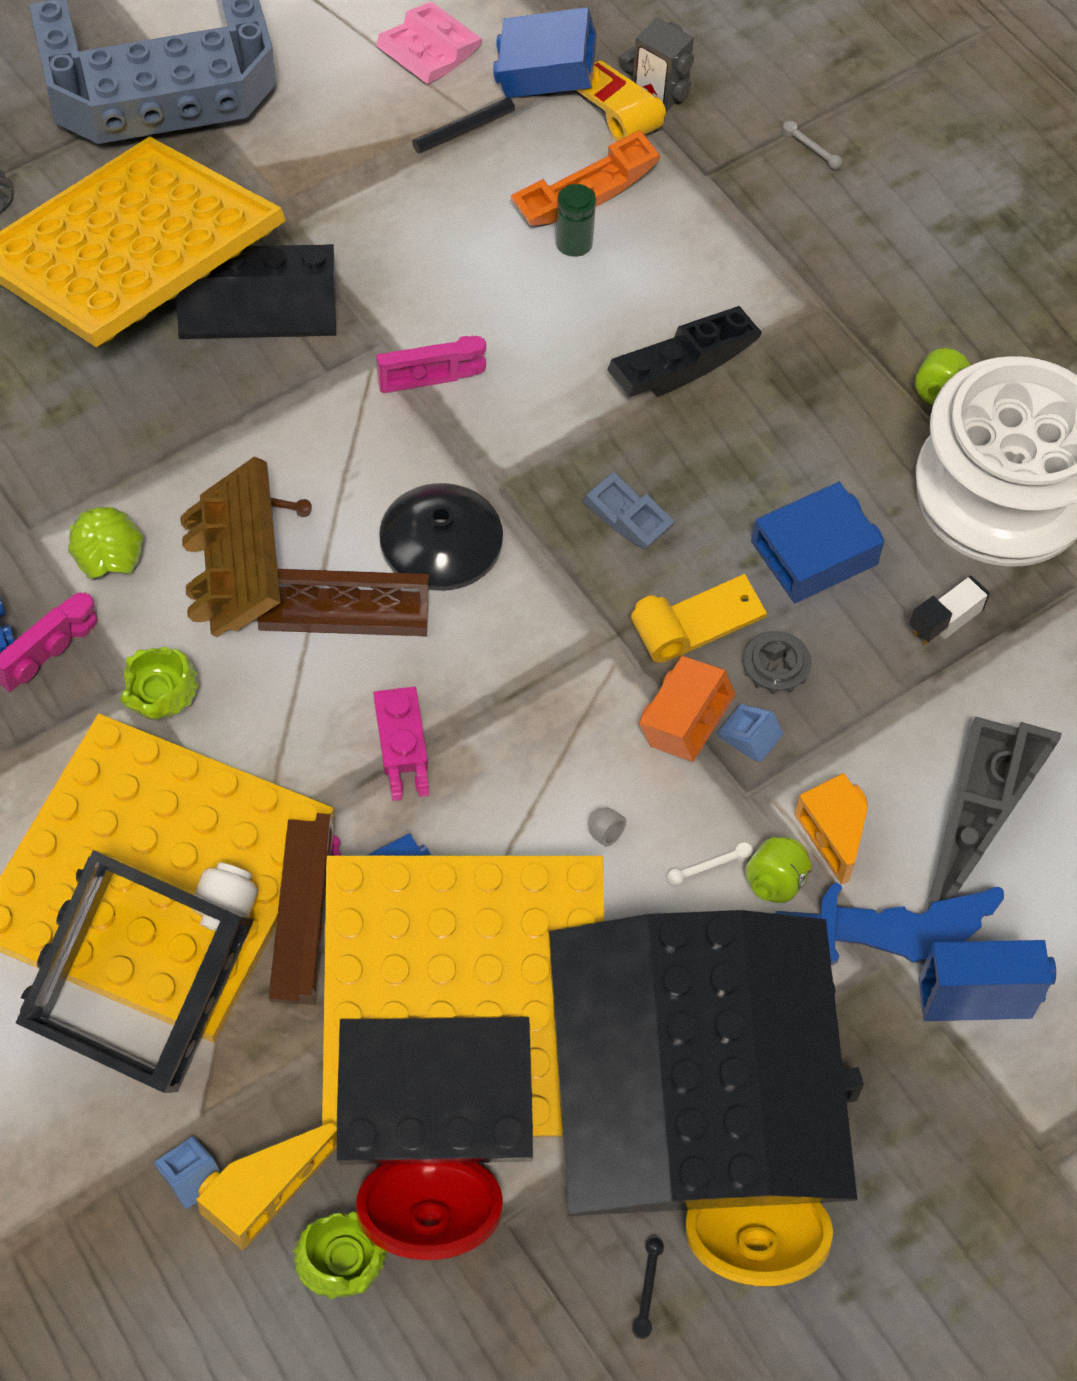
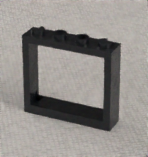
M93 850L84 868H78L76 882L78 884L71 900L65 901L58 912L56 924L59 927L52 942L44 946L38 957L37 967L40 969L33 985L28 986L20 997L24 999V1002L20 1008L16 1024L163 1093L178 1092L254 919L115 856ZM113 873L220 921L156 1066L50 1017Z

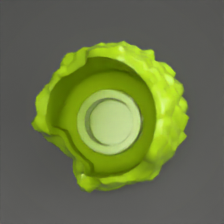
M113 507L91 508L81 513L74 524L70 525L68 553L73 557L78 568L91 580L103 576L107 571L132 574L142 555L141 549L144 534L140 532L139 527L134 524L133 520L124 511H119Z
M168 647L147 650L139 649L133 656L126 659V667L124 669L126 689L122 691L120 703L149 720L171 718L191 706L192 699L196 696V689H198V682L196 681L198 672L194 670V666L187 655L178 649H169Z
M354 1211L349 1214L336 1213L310 1223L301 1232L300 1239L296 1242L297 1246L292 1251L296 1255L294 1263L299 1279L311 1291H314L319 1296H326L328 1299L364 1293L369 1289L374 1280L379 1277L388 1254L387 1251L378 1247L364 1234L358 1223L357 1212Z

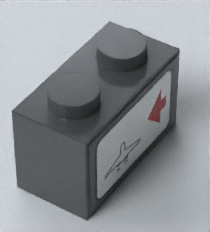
M657 17L636 38L632 81L654 97H658L663 102L667 112L677 101H683L690 91L691 82L689 81L690 68L694 62V55H692L694 37Z

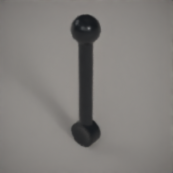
M657 1237L650 1238L645 1244V1249L649 1255L639 1318L634 1321L632 1326L633 1335L638 1339L648 1338L652 1331V1324L648 1320L658 1256L664 1251L663 1241Z

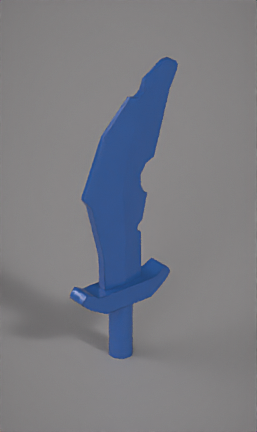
M835 882L822 899L820 914L776 911L775 914L826 919L831 965H835L839 960V954L835 949V941L863 944L905 957L914 963L928 957L934 942H965L982 927L981 919L984 916L994 914L1004 900V891L1001 887H993L981 893L932 902L929 910L922 914L906 910L905 906L884 909L881 913L877 914L872 909L837 907V898L841 894L842 886Z

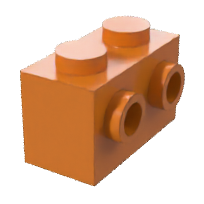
M681 656L674 669L666 674L663 686L652 703H649L642 712L639 724L650 747L694 762L736 696L726 670Z

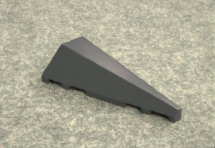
M975 716L970 728L926 911L929 910L932 902L951 899L956 896L1058 744L1062 733L1023 722L1017 728Z

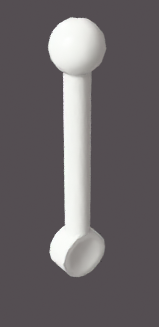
M741 842L737 844L735 851L683 870L672 868L667 873V880L671 885L677 886L684 881V878L737 859L741 862H746L752 856V846L746 842Z

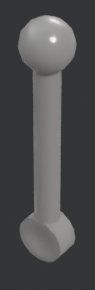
M786 121L783 124L782 132L784 135L796 137L828 161V166L831 169L836 170L842 166L843 161L840 156H832L797 130L798 125L796 122Z

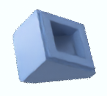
M741 703L719 729L717 735L749 758L761 762L780 740L783 731L774 712Z
M194 1136L153 1162L174 1195L186 1209L197 1203L196 1199L200 1196L198 1191L202 1183L213 1172L218 1171L221 1173L214 1159Z

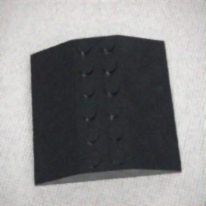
M747 910L644 914L549 931L568 1216L856 1201L858 1199L826 919Z

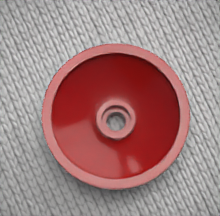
M478 1163L383 1164L364 1180L358 1191L356 1200L357 1219L364 1234L374 1244L387 1252L411 1260H444L457 1257L478 1247L495 1232L503 1213V1196L494 1176Z

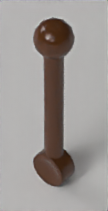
M271 498V506L295 510L296 514L300 517H307L312 512V504L309 500L301 499L297 502Z

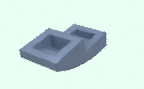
M614 471L591 490L583 500V503L606 524L645 550L675 523L647 493L640 498Z

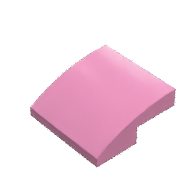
M428 2L406 11L404 24L379 33L376 46L426 84H429L464 62L481 45L482 38L433 2Z

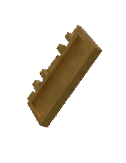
M254 456L201 493L200 501L187 509L185 513L183 512V515L180 517L181 526L185 530H190L188 534L182 536V547L190 552H201V550H204L206 568L203 573L186 584V595L190 600H196L188 607L187 616L192 622H206L210 620L211 635L215 637L220 636L229 629L238 631L281 603L268 467L266 461Z

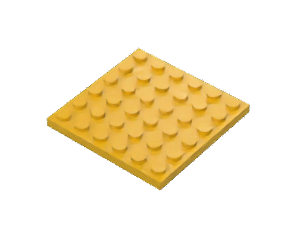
M149 136L1 230L0 285L97 348L101 344L111 341L116 334L134 322L145 318L150 311L165 301L175 298L180 291L195 281L208 276L213 269L228 259L238 256L243 249L258 239L268 236L273 229L284 223L286 219L281 207Z
M98 713L0 876V952L38 968L37 960L42 949L47 943L52 942L59 927L56 924L58 912L65 901L71 900L77 887L78 868H84L93 850L108 853L193 892L197 888L203 871L207 868H216L218 862L243 869L252 874L250 881L258 889L257 897L249 915L254 921L202 1037L215 1043L277 925L288 819L316 821L317 813L331 814L333 820L335 816L334 808ZM113 873L66 980L174 1026L215 931L201 926L202 916L196 914L192 908Z
M327 856L322 1126L332 1122L337 1127L339 1029L341 1019L529 1017L533 1137H562L549 931L604 922L603 856Z

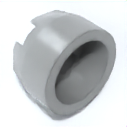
M598 808L591 813L588 819L589 832L596 841L608 847L615 843L622 835L626 827V818L611 808Z

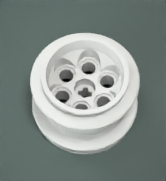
M1022 356L986 359L956 373L942 387L935 399L930 416L931 434L923 444L917 460L916 492L919 507L924 518L945 543L958 552L984 563L999 566H1027L1044 562L1061 554L1077 539V375L1057 364Z

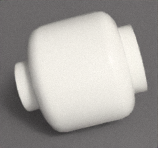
M218 862L216 868H207L203 871L195 893L249 917L258 889L250 881L252 878L251 873L238 867ZM192 909L196 914L202 916L201 926L216 932L220 923L219 920Z

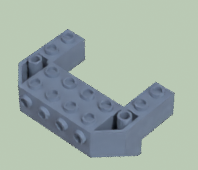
M51 0L29 4L54 123L97 144L244 119L253 112L276 85L273 47L259 0H217V7L223 25L220 28L78 51L67 0Z

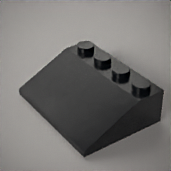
M529 1017L340 1020L337 1095V1162L339 1165L532 1162L533 1122Z

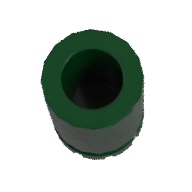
M582 184L567 185L560 190L557 197L555 244L561 253L572 257L585 255L593 246L596 197L592 189Z

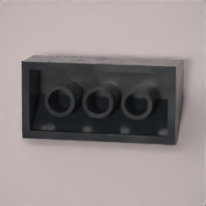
M334 244L246 247L238 256L228 259L213 269L208 276L195 281L176 296L179 339L336 336Z

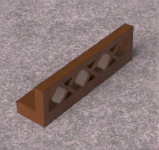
M277 569L279 584H285L288 587H279L281 603L259 616L257 621L259 631L427 637L429 574ZM316 585L329 586L330 588H318ZM358 587H370L372 590H361ZM400 589H420V592L402 591Z
M317 813L316 821L288 819L269 990L270 1002L316 1005L326 912L327 856H331L334 834L331 814Z

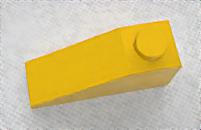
M332 1122L234 1161L221 1173L218 1171L213 1172L202 1183L198 1191L200 1196L196 1201L200 1214L243 1251L337 1149V1127Z

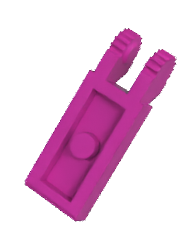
M472 335L471 337L463 336L456 343L449 342L376 354L377 382L380 392L387 393L458 381L459 378L482 374L486 369V359L482 356L487 348L486 341L477 335Z
M80 592L72 595V598H68L58 607H54L0 653V685L11 692L20 683L28 682L34 677L38 668L51 656L60 655L67 648L72 637H85L90 633V629H94V626H97V616L93 610L95 607L94 601L90 594Z
M416 686L374 691L373 697L385 775H388L392 801L402 800L403 784L399 773L415 771L416 774L415 786L419 797L429 796L426 771L428 770V760Z

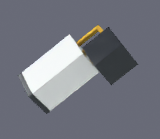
M970 575L939 600L933 595L915 608L909 625L915 630V636L920 634L924 638V645L928 644L938 635L946 639L985 609L990 592Z

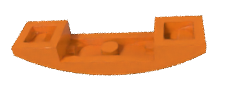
M638 130L609 145L607 157L550 186L542 179L512 194L511 200L530 226L555 223L557 219V197L562 188L570 184L587 186L595 193L597 207L621 193L641 178L660 160V154L642 131Z

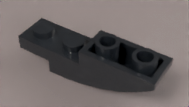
M737 306L678 326L674 338L612 358L607 370L629 397L652 390L659 397L683 387L723 365L760 338L762 331L744 310Z

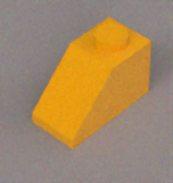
M845 773L800 794L794 816L841 885L850 879L868 810V802L864 792L858 785H852Z

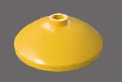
M821 1203L694 1209L687 1212L686 1238L689 1247L697 1259L716 1274L743 1285L774 1287L801 1280L822 1266L832 1247L833 1226L829 1214Z

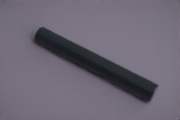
M507 97L413 139V147L417 153L426 151L513 112L515 105L512 99Z

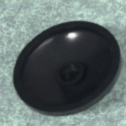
M432 483L405 492L389 506L381 521L379 540L384 560L394 573L429 574V590L446 591L473 584L493 568L502 550L503 529L498 513L490 502L479 493L456 484ZM445 519V520H447V521H445V522H437V521H435V520Z

